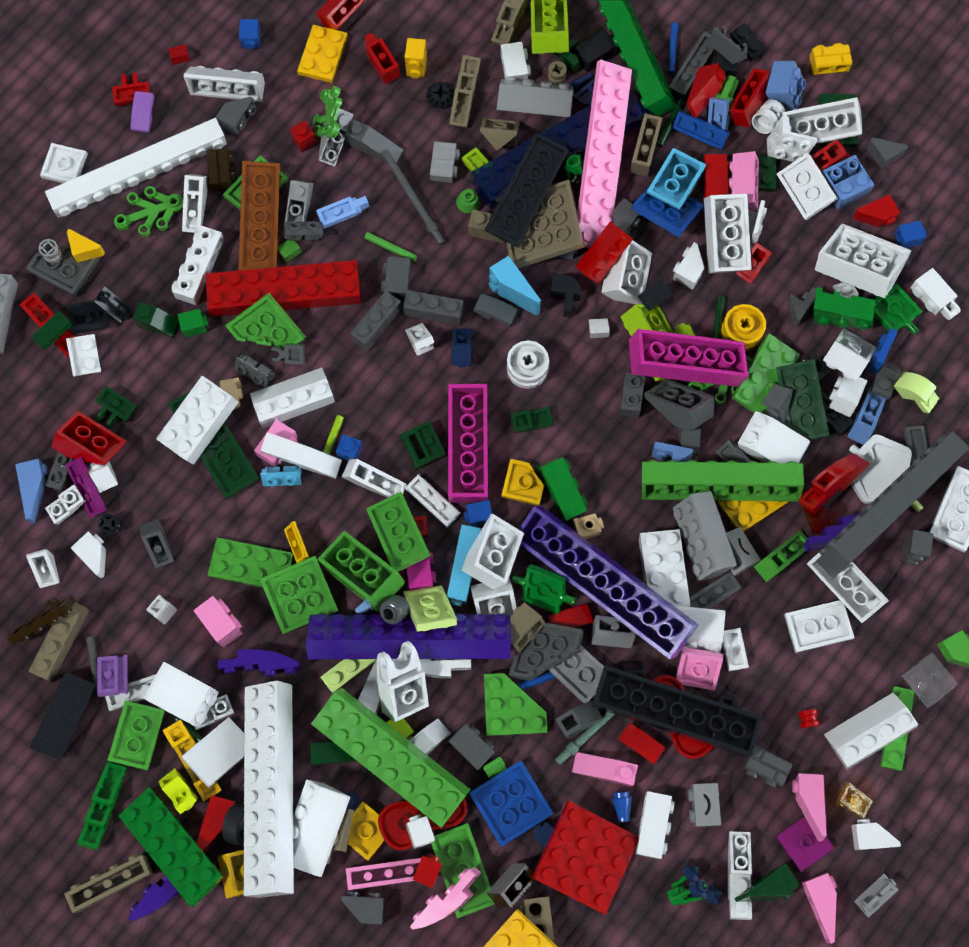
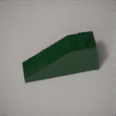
M785 863L773 869L734 899L736 902L776 901L782 897L784 900H787L795 894L793 890L799 887L800 884Z

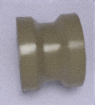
M554 61L549 65L548 79L553 84L563 83L566 78V66L563 62Z

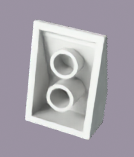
M843 328L823 361L826 362L828 367L843 372L842 374L846 378L857 381L877 347Z
M755 411L738 442V447L745 455L763 463L769 461L777 463L794 461L799 463L810 441L774 418Z
M491 514L470 548L462 571L493 590L506 585L524 533L496 515Z

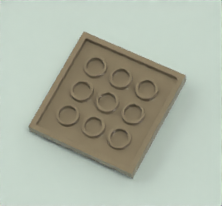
M566 180L550 186L518 248L507 243L509 257L517 268L585 247L570 181Z

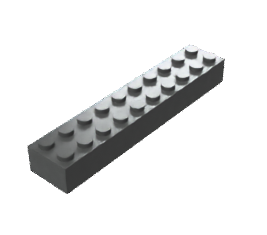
M953 431L948 436L943 434L936 443L928 448L819 552L822 556L816 562L834 579L969 449V446Z

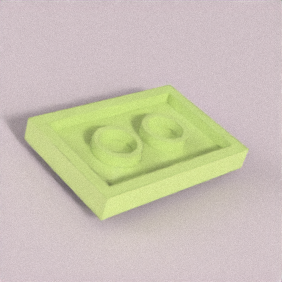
M442 586L403 591V598L409 604V613L417 631H428L430 629L447 628L457 625V618Z

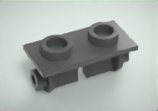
M284 222V239H288V241L301 240V235H305V240L317 241L322 239L323 229L321 222Z
M248 355L236 357L234 370L266 388L268 379L271 380L274 377L272 370L262 364L256 368L258 362Z
M58 452L45 486L53 488L57 492L65 490L68 480V470L65 464L75 459L68 458Z

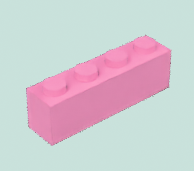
M421 858L346 868L348 890L415 881L413 877Z

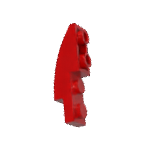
M855 453L836 461L810 482L812 487L798 500L800 505L815 514L839 489L844 491L870 465L869 462Z

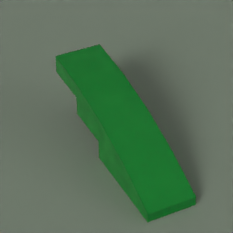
M107 762L91 798L92 804L84 820L85 825L77 841L78 846L98 851L115 808L127 767Z

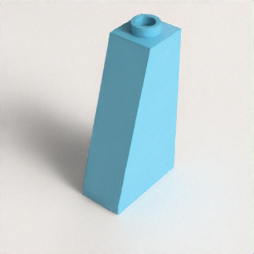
M467 525L461 526L447 593L450 605L461 607L462 604L467 605L473 577L463 572L462 567L470 548L481 532V528Z

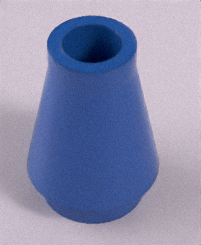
M613 792L612 801L618 816V822L630 821L632 801L630 792Z

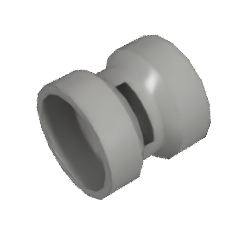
M45 239L39 244V252L46 262L54 264L61 260L62 251L54 240Z

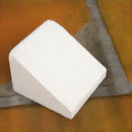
M608 318L589 319L590 338L609 337Z
M158 595L146 610L160 622L166 624L175 614L177 608Z

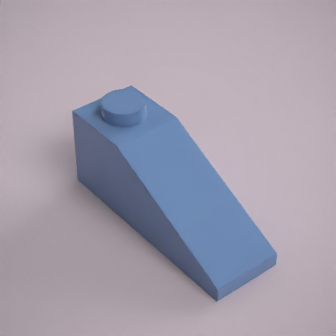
M872 387L869 388L847 436L863 445L872 435L886 401L885 398L870 393Z
M39 459L15 464L25 520L31 524L36 521L46 488V475H49L47 465Z

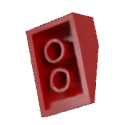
M77 411L55 432L52 448L68 458L78 459L82 457L83 461L105 466L127 441L80 411Z

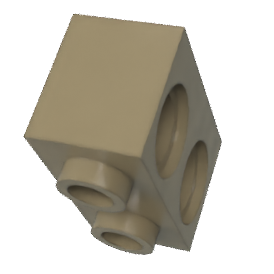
M549 897L523 899L524 904H520L521 912L534 925H542L544 934L551 941L554 940ZM532 903L540 904L541 912L538 915L530 913L529 907Z

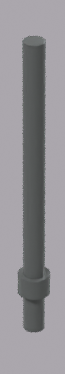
M388 150L383 151V157L425 222L427 231L433 235L438 245H442L445 243V240L438 231L439 227L436 222L431 220Z

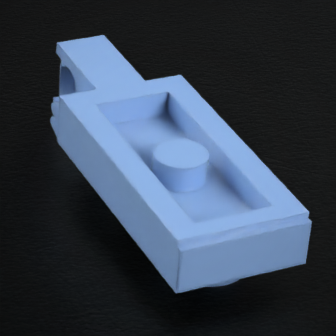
M366 196L359 199L347 197L320 208L316 212L323 229L357 216L362 213L361 210L369 207Z

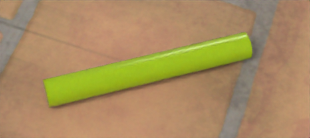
M336 416L323 453L330 455L344 420L343 416Z

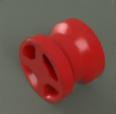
M818 709L798 712V716L801 718V729L821 726L817 718L819 714Z

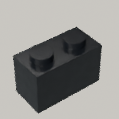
M604 29L601 32L594 33L585 42L581 41L575 47V54L579 58V64L587 73L597 66V61H606L616 55L617 46Z

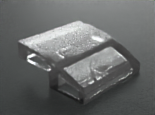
M933 652L902 675L903 679L927 709L958 685Z

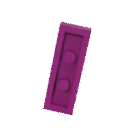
M82 457L65 464L74 485H76L85 500L83 504L89 517L91 518L107 511Z

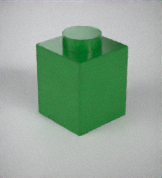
M200 309L178 314L181 331L185 338L207 333L206 326L209 325L206 314L203 315Z

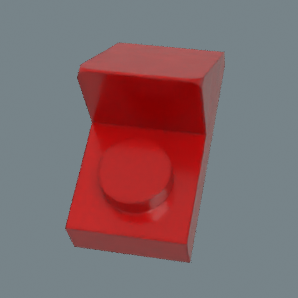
M758 242L755 243L750 251L751 270L736 272L738 276L750 284L753 283L762 268L767 265L772 255L770 250Z

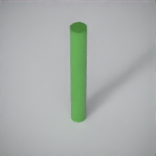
M369 232L365 235L364 239L404 258H410L412 262H415L417 259V255Z

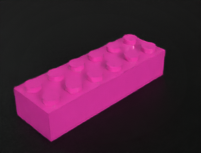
M637 329L629 339L631 372L633 375L736 387L748 377L744 342Z
M448 384V499L450 503H470L488 500L487 384Z

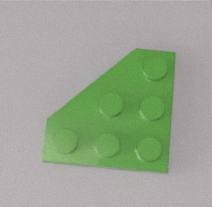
M270 293L264 295L225 325L238 341H253L256 344L267 346L278 345L284 348L285 344H298L306 337Z
M504 673L484 674L487 736L547 733V714L545 710Z

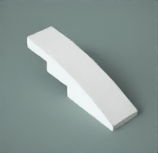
M266 433L261 448V453L280 458L282 461L298 465L299 468L335 479L342 460L270 433Z

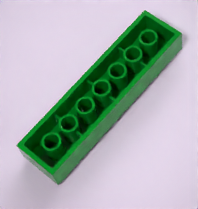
M596 0L600 2L599 10L603 17L606 16L608 20L606 25L609 31H613L615 45L620 47L622 51L619 53L624 63L627 62V68L632 69L631 78L633 77L635 80L633 85L642 96L640 101L645 109L648 108L651 114L654 113L658 117L678 107L630 1Z

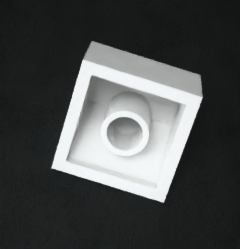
M509 578L506 585L494 590L483 583L470 586L476 614H510L511 624V616L517 607Z

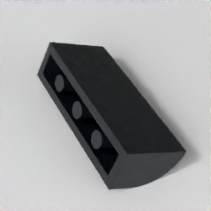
M65 672L29 748L60 760L96 684Z

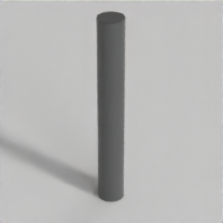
M94 636L86 638L93 684H96L94 688L95 696L98 697L97 652Z

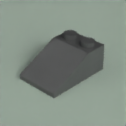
M669 379L644 393V397L674 426L684 431H692L712 418L714 414V396Z

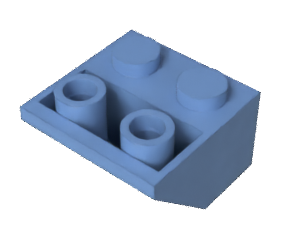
M774 61L766 90L769 100H777L788 111L797 110L798 106L801 105L802 90L806 86V81L802 77L801 70L795 61Z
M856 155L823 170V176L838 198L833 202L837 210L869 195L874 187V183Z

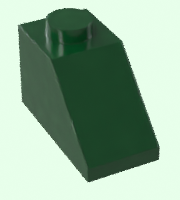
M139 302L133 316V321L137 327L172 338L179 323L177 318L163 310Z

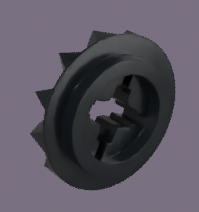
M433 82L428 87L426 98L428 103L434 108L443 109L453 103L455 91L448 82ZM440 90L443 91V95H442V97H441V100H440V97H439V95H438Z

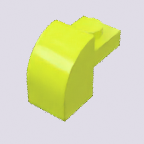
M175 768L159 780L161 789L172 800L175 809L180 814L193 807L198 797Z

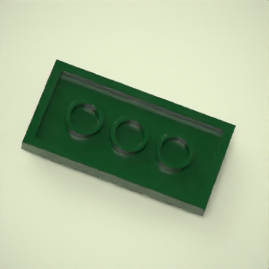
M813 359L776 367L779 385L793 389L786 418L787 427L808 440L830 436L816 360Z

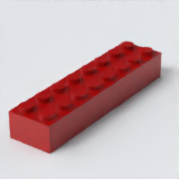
M357 260L206 274L207 309L211 317L239 315L267 293L273 296L284 311L361 304Z

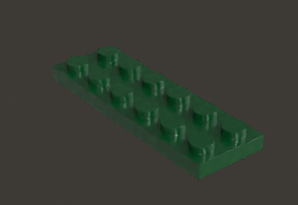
M190 391L168 403L173 414ZM224 422L202 452L200 458L224 497L228 500L258 482L260 478Z

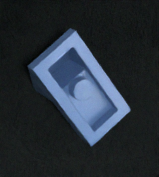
M710 98L709 123L725 130L728 129L731 115L728 114L730 99Z
M655 442L651 457L662 461L687 462L692 457L693 449Z

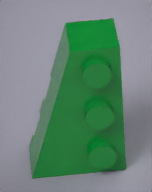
M817 287L814 303V323H818L821 326L837 325L840 328L850 326L860 330L872 329L875 300L855 295L847 298L840 296V292L837 291L829 294L822 292L823 288Z
M556 456L535 466L537 471H541L545 480L543 483L545 487H548L562 520L567 521L587 511L585 507L587 501L583 494H579L577 489L579 488L578 481L575 477L571 476L569 472L571 466L567 459L564 460L563 457Z

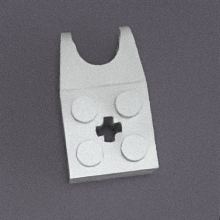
M410 641L402 643L400 655L394 661L384 651L379 653L377 656V682L382 713L396 722L429 707L425 672L421 668L418 653Z

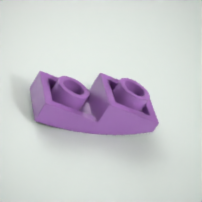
M135 91L131 115V131L150 132L153 118L151 112L155 98L153 93Z

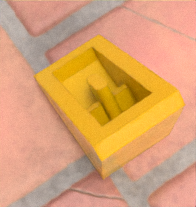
M71 229L67 230L72 256L77 263L101 257L105 254L101 245Z

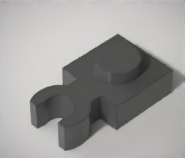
M285 344L284 349L278 345L271 348V351L279 353V356L272 357L273 361H279L284 358L285 364L305 363V344Z

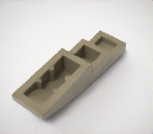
M463 55L449 125L465 128L468 126L481 58Z

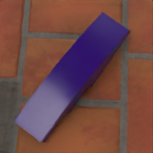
M859 514L843 516L837 525L825 527L820 536L808 537L804 543L805 551L809 552L824 548Z

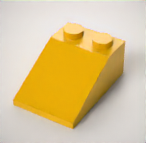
M244 850L218 857L220 872L224 876L222 881L226 899L244 895Z

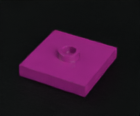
M805 816L775 836L799 872H802L834 849L827 837L822 842L817 840Z

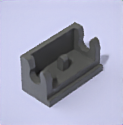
M724 25L721 32L718 27L713 28L710 45L732 64L747 59V44L743 43V48L741 49L740 45L735 44L732 39L726 36L727 28Z

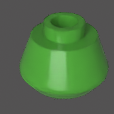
M466 189L458 195L456 199L457 207L461 212L471 214L472 209L478 210L480 208L481 197L474 190Z

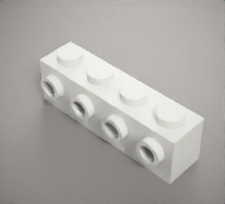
M200 226L199 230L195 232L192 247H189L186 252V261L180 266L179 277L172 285V292L176 299L194 305L198 304L206 285V274L211 273L224 242L222 232Z

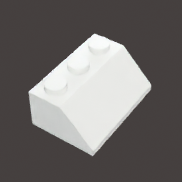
M632 240L605 275L601 293L615 301L643 304L638 295L645 291L652 253Z
M675 606L699 624L684 647L720 653L723 643L725 610Z

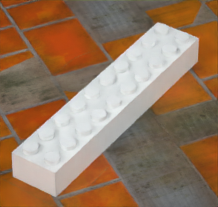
M281 681L245 687L244 896L257 898L294 894L292 685Z

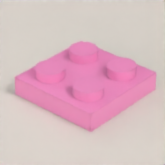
M683 647L676 679L682 685L715 691L723 654Z

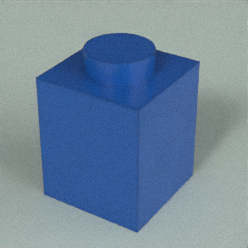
M240 19L239 40L242 48H260V25L258 19Z
M921 220L899 225L894 233L898 245L904 248L921 245L927 236L926 228L922 226Z
M342 435L336 450L337 457L345 461L358 459L363 448L361 440Z
M486 500L466 505L467 511L463 512L465 522H469L470 526L485 525L492 514L490 501Z

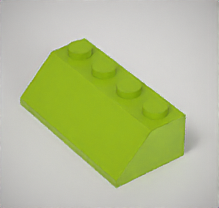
M636 304L620 316L624 327L631 336L637 329L673 333L660 307L648 311L644 304ZM653 377L655 381L667 380V378Z

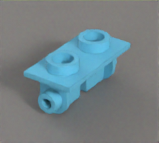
M297 465L284 466L283 472H280V467H266L262 469L261 473L263 486L271 487L302 485L301 468L297 467Z

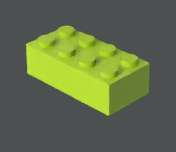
M531 0L532 54L569 52L567 0Z

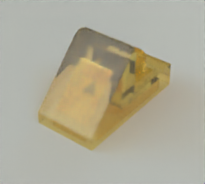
M845 782L834 803L847 808L857 817L864 819L873 801L852 784Z

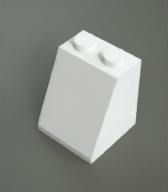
M163 662L143 699L199 728L205 721L210 707L216 702L219 692Z

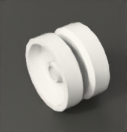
M529 340L521 341L514 345L507 357V374L511 382L525 389L535 388L543 383L549 368V357L545 348L539 343Z

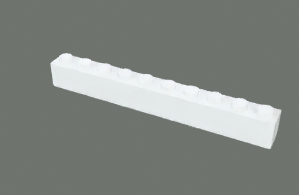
M213 118L49 189L45 193L57 217L67 216L72 211L83 209L95 201H102L105 197L118 194L125 188L138 185L141 181L152 179L156 175L168 172L178 165L187 164L194 158L203 157L206 155L207 150L221 149L224 145H227V142L217 119Z

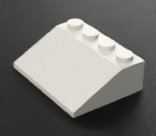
M841 224L819 252L815 270L885 298L892 289L912 250Z

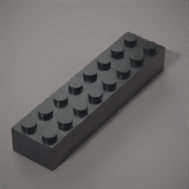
M607 665L603 667L591 707L746 758L751 757L763 718V716Z

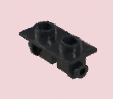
M105 286L102 287L93 300L119 323L123 319L129 320L133 316L130 310L131 307Z

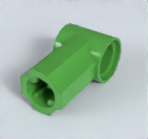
M726 76L722 89L714 97L730 99L729 109L739 83L736 77Z

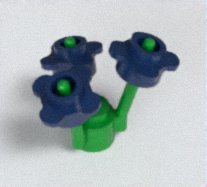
M685 862L686 866L681 870L684 876L672 883V888L667 890L671 904L673 906L677 904L684 905L689 902L708 899L709 905L716 904L718 906V900H721L722 895L719 888H714L713 883L711 887H707L706 882L698 877L700 875L698 867H695L693 864L689 866ZM687 879L690 881L688 890L683 885L680 886Z

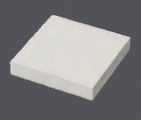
M51 143L40 177L60 183L75 179L81 175L88 153L84 150Z

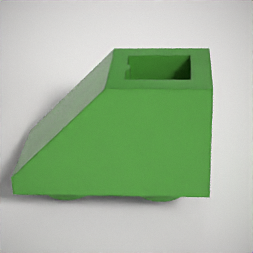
M961 630L937 644L947 662L969 668V635Z

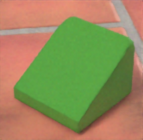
M286 240L277 247V252L287 263L301 253V248L294 240Z
M501 757L496 758L483 768L489 780L507 769Z

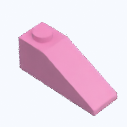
M577 752L572 773L632 787L634 786L638 765Z
M799 773L796 779L792 781V792L795 793L796 801L817 840L822 842L827 836L824 776Z
M823 873L805 880L801 884L826 943L831 944L835 942L837 897L835 888H837V885L832 876H829L828 873Z

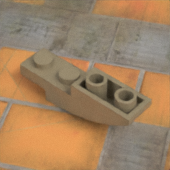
M529 0L504 1L491 39L493 44L501 46L502 44L511 43L519 19L523 17Z

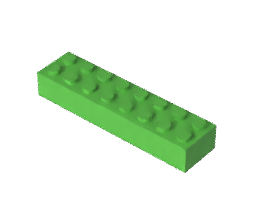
M655 460L642 462V500H684L691 494L711 491L714 501L799 502L798 500L801 498L804 487L803 463L794 461L787 463H777L775 461L767 463H757L755 461H748L746 463H737L736 461L717 463L716 461L697 462L693 460L687 462H677L674 460L667 462H657Z
M342 687L333 693L311 723L441 828L471 790Z

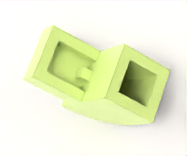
M903 372L894 385L902 398L914 400L925 413H930L939 400V397L934 392L936 386L921 375Z

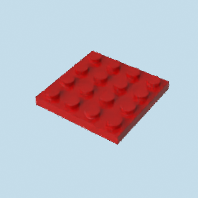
M567 801L532 878L606 915L639 842V837Z

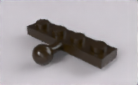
M72 595L62 601L57 598L49 599L46 602L44 612L16 628L7 640L11 645L18 641L24 642L31 636V633H39L45 627L44 625L50 626L59 619V616H67L73 610L71 607L76 600Z

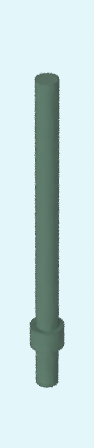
M605 712L602 715V720L589 727L574 742H570L555 761L561 765L571 755L574 756L579 751V748L615 714Z

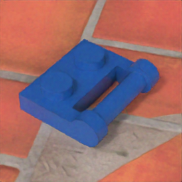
M890 328L888 333H883L880 337L878 348L871 358L872 361L866 367L869 373L876 374L884 363L897 335V330Z

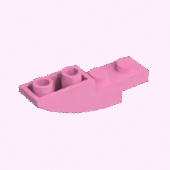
M476 867L469 870L466 868L459 875L458 878L460 880L456 885L452 884L445 894H433L426 901L427 907L415 914L413 917L414 922L410 927L418 929L431 925L460 909L474 895L468 888L481 872Z

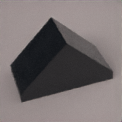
M662 278L638 295V298L648 311L674 300L673 292Z

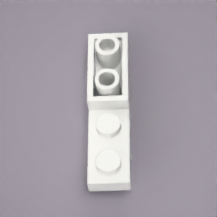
M419 659L421 668L427 677L451 679V671L471 670V659H435L434 661H431V659Z
M729 832L728 900L730 919H752V903L736 902L734 899L751 886L750 832Z

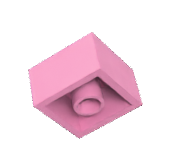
M212 596L193 610L216 642L223 648L243 634L240 630L242 625L233 614L229 616L230 609L221 598L217 600Z

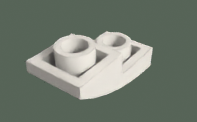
M76 485L58 495L59 499L45 508L54 524H60L85 502Z
M227 694L216 699V702L210 707L205 721L199 728L194 726L195 730L234 714Z

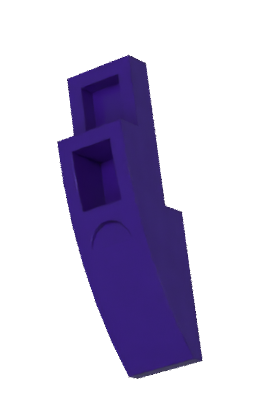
M258 649L237 650V658L217 661L218 669L224 671V674L236 673V669L243 668L244 671L256 670V667H259V672L269 677L276 676L277 672L285 671V674L297 673L298 669H302L298 661L288 656Z
M166 875L162 879L163 885L153 883V885L149 884L142 893L144 897L140 903L136 902L130 909L131 915L128 918L129 920L136 921L149 916L167 905L179 894Z

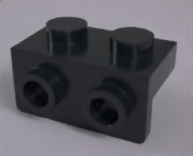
M93 300L67 305L70 322L73 324L70 327L72 334L109 327V314L93 302Z

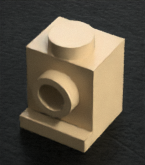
M239 378L220 381V388L239 401L234 409L240 408V399H243L242 384Z
M596 513L578 519L575 518L572 523L575 532L585 539L601 535V529L604 528L601 517L597 518ZM586 523H592L593 527L587 528Z

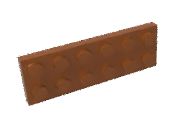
M242 161L238 271L277 267L280 163Z

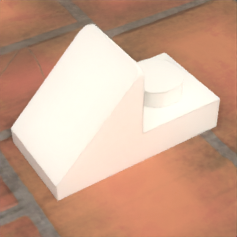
M423 323L405 330L416 355H421L434 349L432 344L434 343L433 337Z

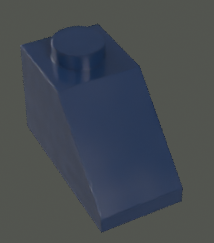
M453 328L452 366H471L472 329Z

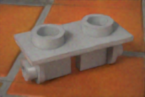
M883 874L854 902L869 918L898 891L897 884L893 879H889Z

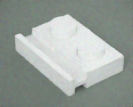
M95 335L66 338L73 377L100 373L101 367Z

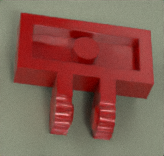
M134 72L132 75L133 84H128L126 74H121L122 85L112 87L115 106L133 104L135 91L151 93L149 82L139 83L137 72Z

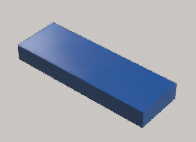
M679 110L672 126L673 129L720 150L723 149L730 134L729 131L700 118H694L693 115Z

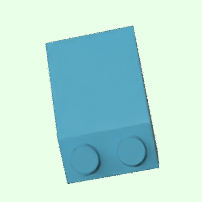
M673 148L647 190V194L680 210L703 176L706 164Z
M509 256L490 267L489 286L494 293L497 292L500 297L536 316L540 314V298Z

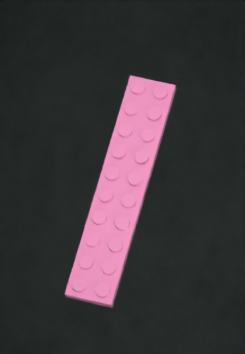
M604 60L597 61L577 212L586 248L591 247L610 221L613 223L612 212L615 208L632 69Z

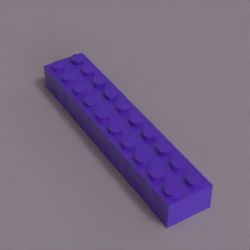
M534 506L519 528L524 533L521 545L558 574L566 577L567 581L667 658H676L699 626V624L544 507Z
M380 614L310 615L306 637L307 658L377 659L378 654L384 651L386 654H389L391 659H397L400 655L402 643L410 641L415 647L419 659H510V614H455L457 625L447 628L430 629L428 631H417L411 615H408L404 620L394 625L386 623Z

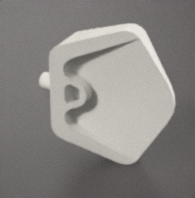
M877 434L871 436L861 449L853 444L849 451L870 464L851 483L859 499L865 504H870L910 467L911 450L902 444Z

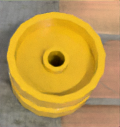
M741 304L734 306L728 311L723 321L721 338L744 342L745 352L753 350L758 346L766 330V320L763 313L752 305Z

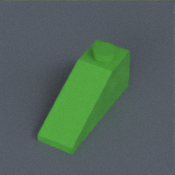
M799 530L756 564L754 568L766 582L805 552L804 543L807 540L806 536Z

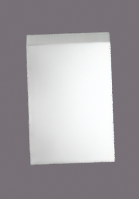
M44 549L26 554L39 588L59 583L55 558L51 552Z

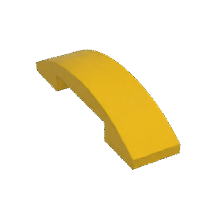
M182 720L164 729L165 736L185 766L203 802L209 799L211 795L214 796L222 791L218 782L208 788L183 761L182 756L194 747L196 742Z

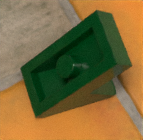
M569 39V52H555L554 54L572 74H575L579 71L580 61L575 54V47L579 41Z

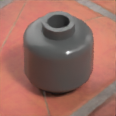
M399 595L389 597L380 606L382 619L386 623L393 625L404 620L410 611L406 599Z

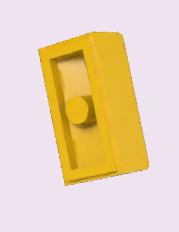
M292 521L284 529V532L298 563L308 559L309 556L296 522Z

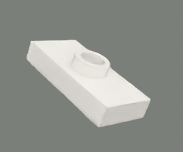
M741 628L724 631L722 645L728 672L749 668Z

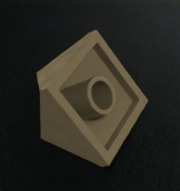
M483 117L480 132L496 151L502 146L517 147L520 121Z

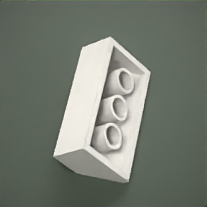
M190 66L184 73V79L190 95L236 100L252 97L254 101L262 102L265 86L262 73L256 71L242 72L237 69H211L203 66Z
M857 97L782 112L783 116L789 117L791 132L816 137V144L862 135L861 109Z
M747 194L710 195L704 198L708 274L751 270Z
M323 368L250 393L262 428L272 426L276 419L283 422L335 403Z
M820 553L807 563L861 623L889 601L853 562L834 579L816 562L822 556Z
M891 693L825 733L824 736L847 770L917 728L918 723L904 703L894 693Z
M306 780L293 815V868L322 877L350 796L325 783Z

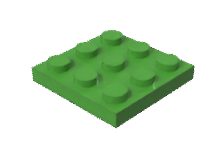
M316 556L260 578L282 634L308 624L310 615H330L338 611Z

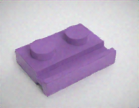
M118 655L97 657L98 697L119 695L120 693L128 694L127 655L123 657H118Z

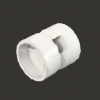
M767 100L753 116V127L762 134L772 132L783 116L782 112H785L783 105L777 100Z

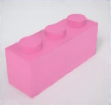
M756 152L733 154V161H730L732 178L729 179L732 194H747L748 211L758 210L759 160Z

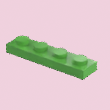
M894 686L892 693L904 703L911 713L915 691ZM908 733L883 748L880 767L902 771Z

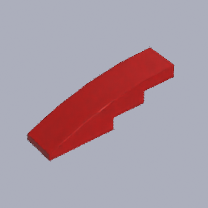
M35 293L19 304L40 328L55 315ZM67 330L54 344L70 360L66 338L75 337Z

